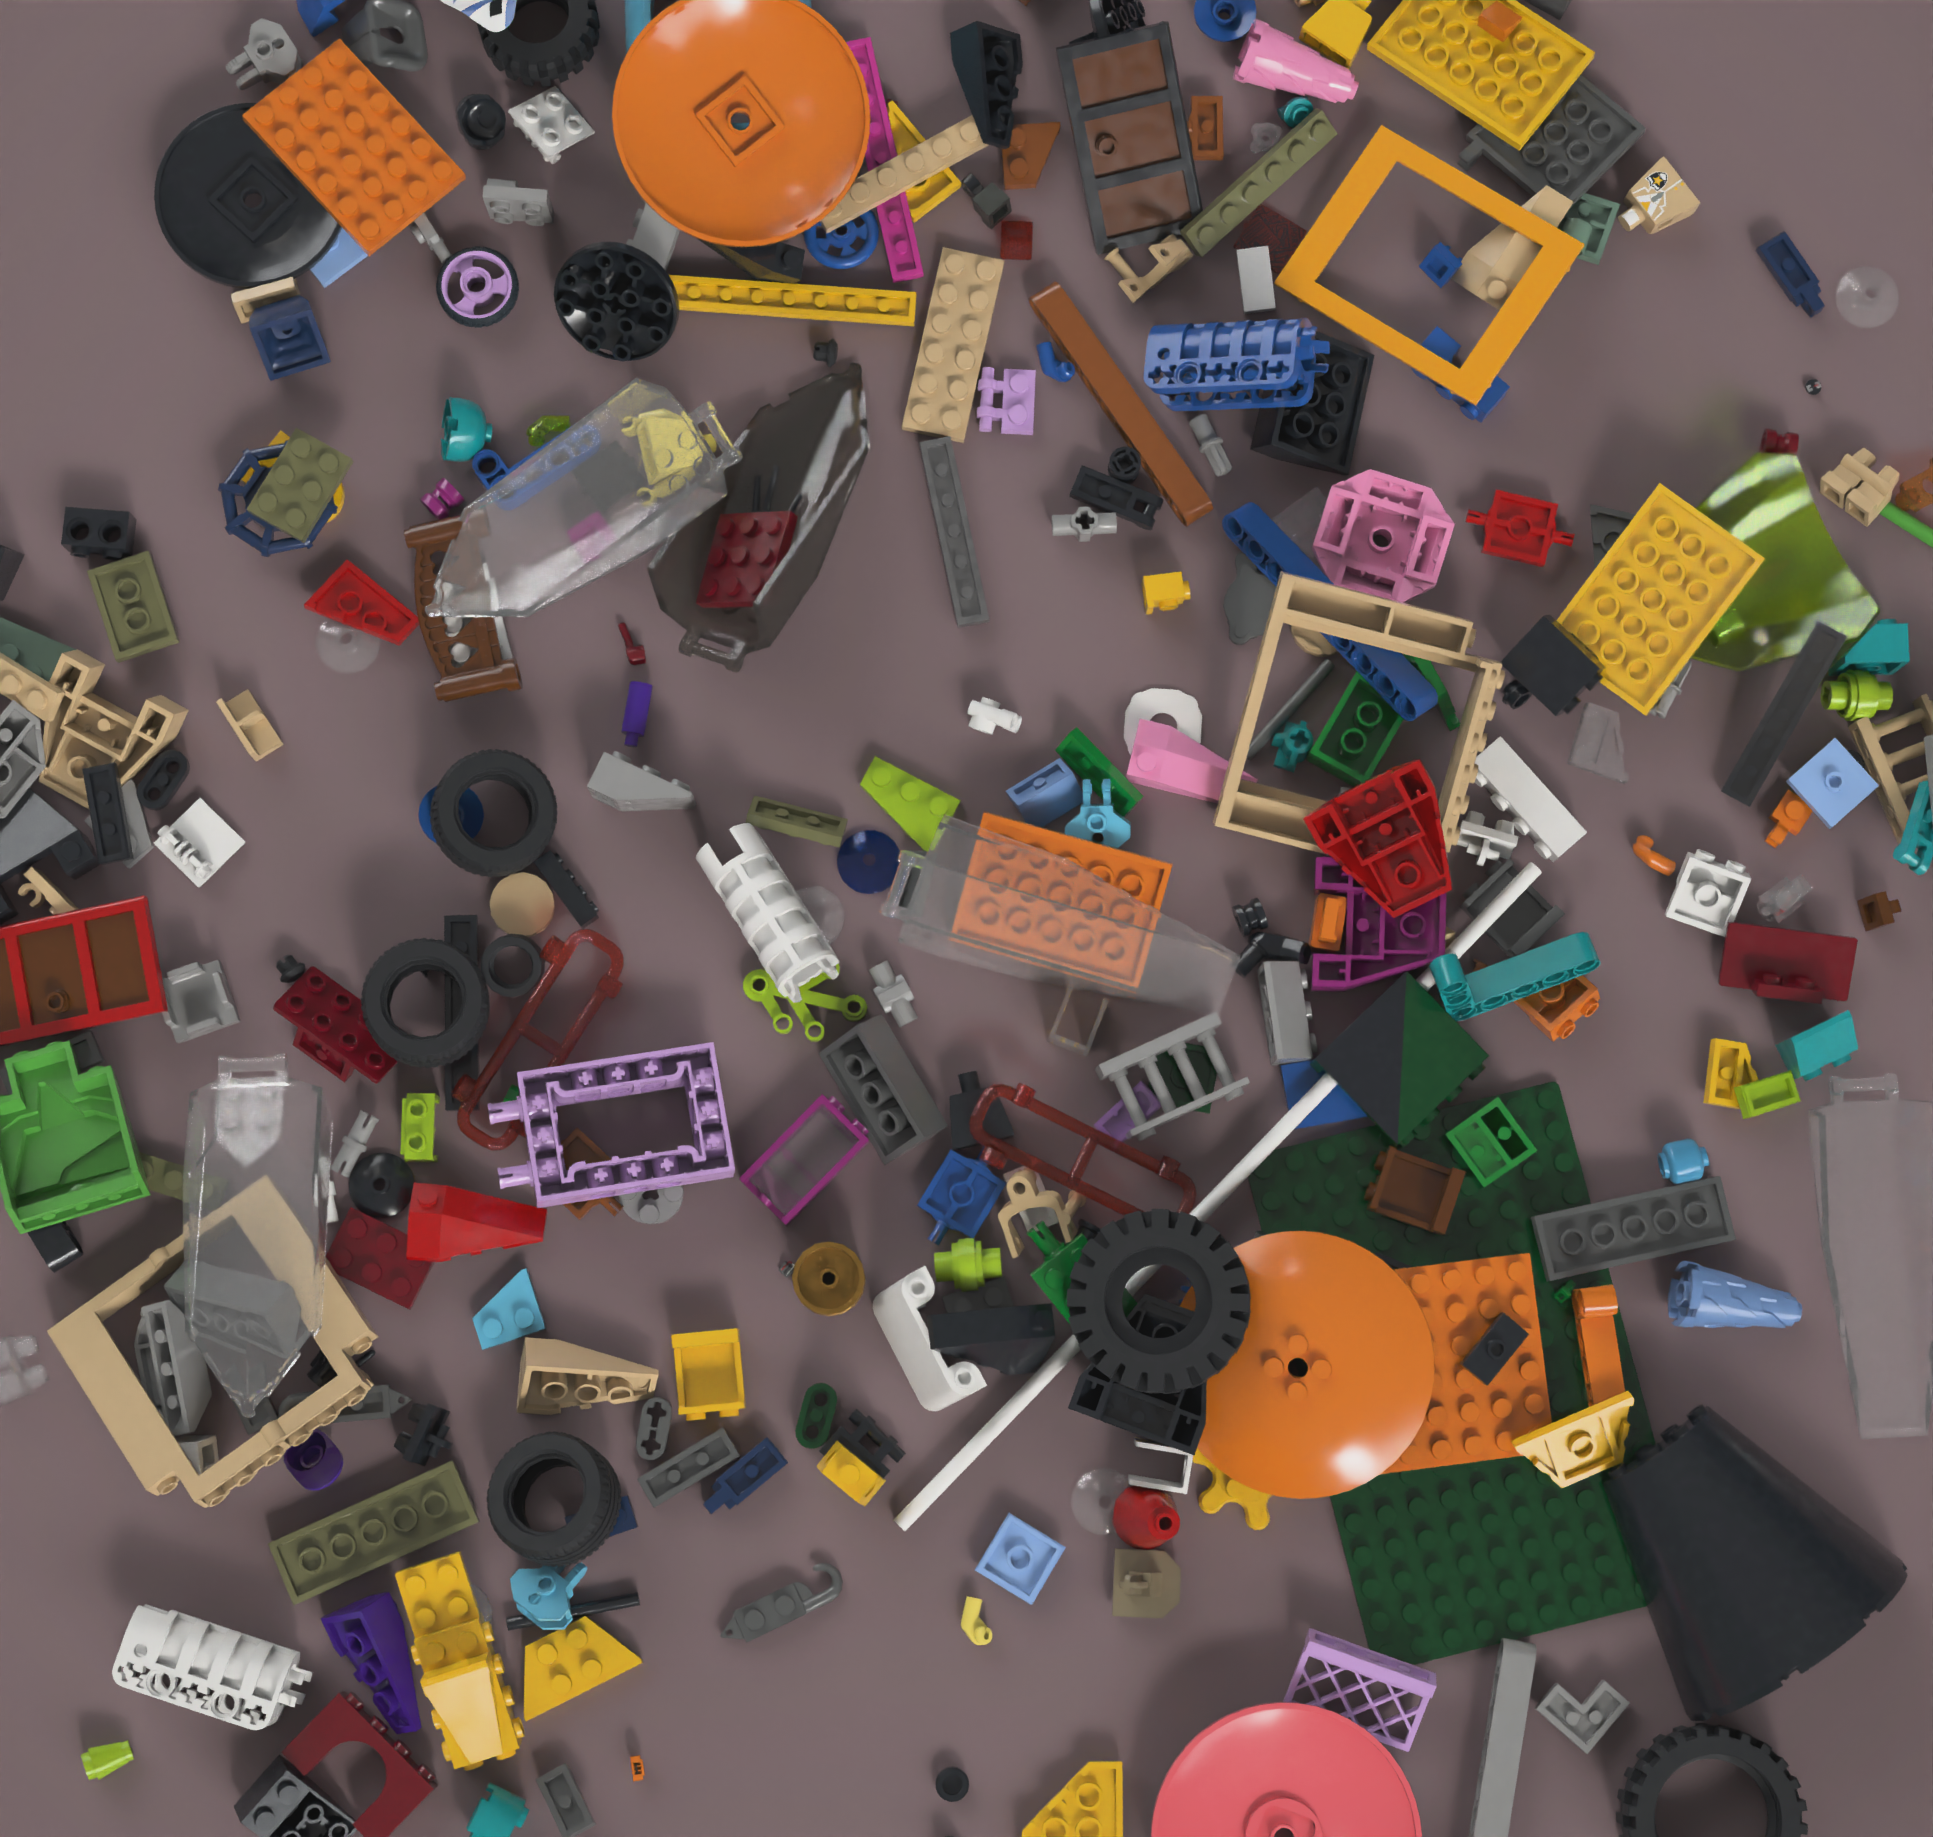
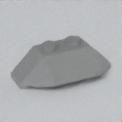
M14 700L11 701L0 715V818H6L46 768L40 719Z
M171 1300L143 1306L140 1312L142 1317L137 1327L134 1342L141 1384L174 1436L195 1432L212 1396L200 1329Z

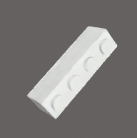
M1501 736L1476 757L1474 764L1478 765V773L1475 783L1479 787L1485 786L1492 794L1490 798L1495 806L1501 811L1506 809L1514 818L1512 822L1515 828L1522 835L1528 834L1535 842L1534 848L1544 859L1550 858L1554 862L1587 833Z

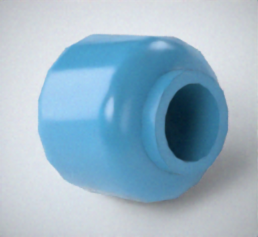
M1691 1138L1666 1143L1662 1148V1153L1657 1155L1662 1177L1664 1179L1668 1178L1673 1184L1699 1180L1704 1174V1167L1709 1166L1705 1147L1699 1148L1696 1141Z

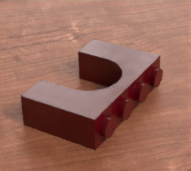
M342 1691L324 1707L281 1753L306 1776L340 1743L359 1741L373 1747L382 1757L386 1767L385 1786L380 1796L352 1825L364 1837H389L438 1786L433 1781L436 1775L425 1764L421 1763L418 1766L412 1760L410 1748L400 1739L395 1742L386 1733L389 1730L387 1725L376 1715L371 1718L363 1710L364 1702L354 1692L351 1691L347 1694L345 1691Z

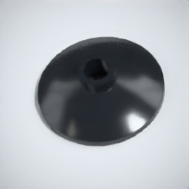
M374 1153L363 1158L354 1167L349 1179V1193L353 1203L361 1212L375 1218L392 1217L403 1211L410 1203L413 1184L415 1183L414 1175L409 1165L400 1157L390 1153ZM379 1178H383L386 1182L385 1188L381 1191L376 1190L374 1187L375 1181Z

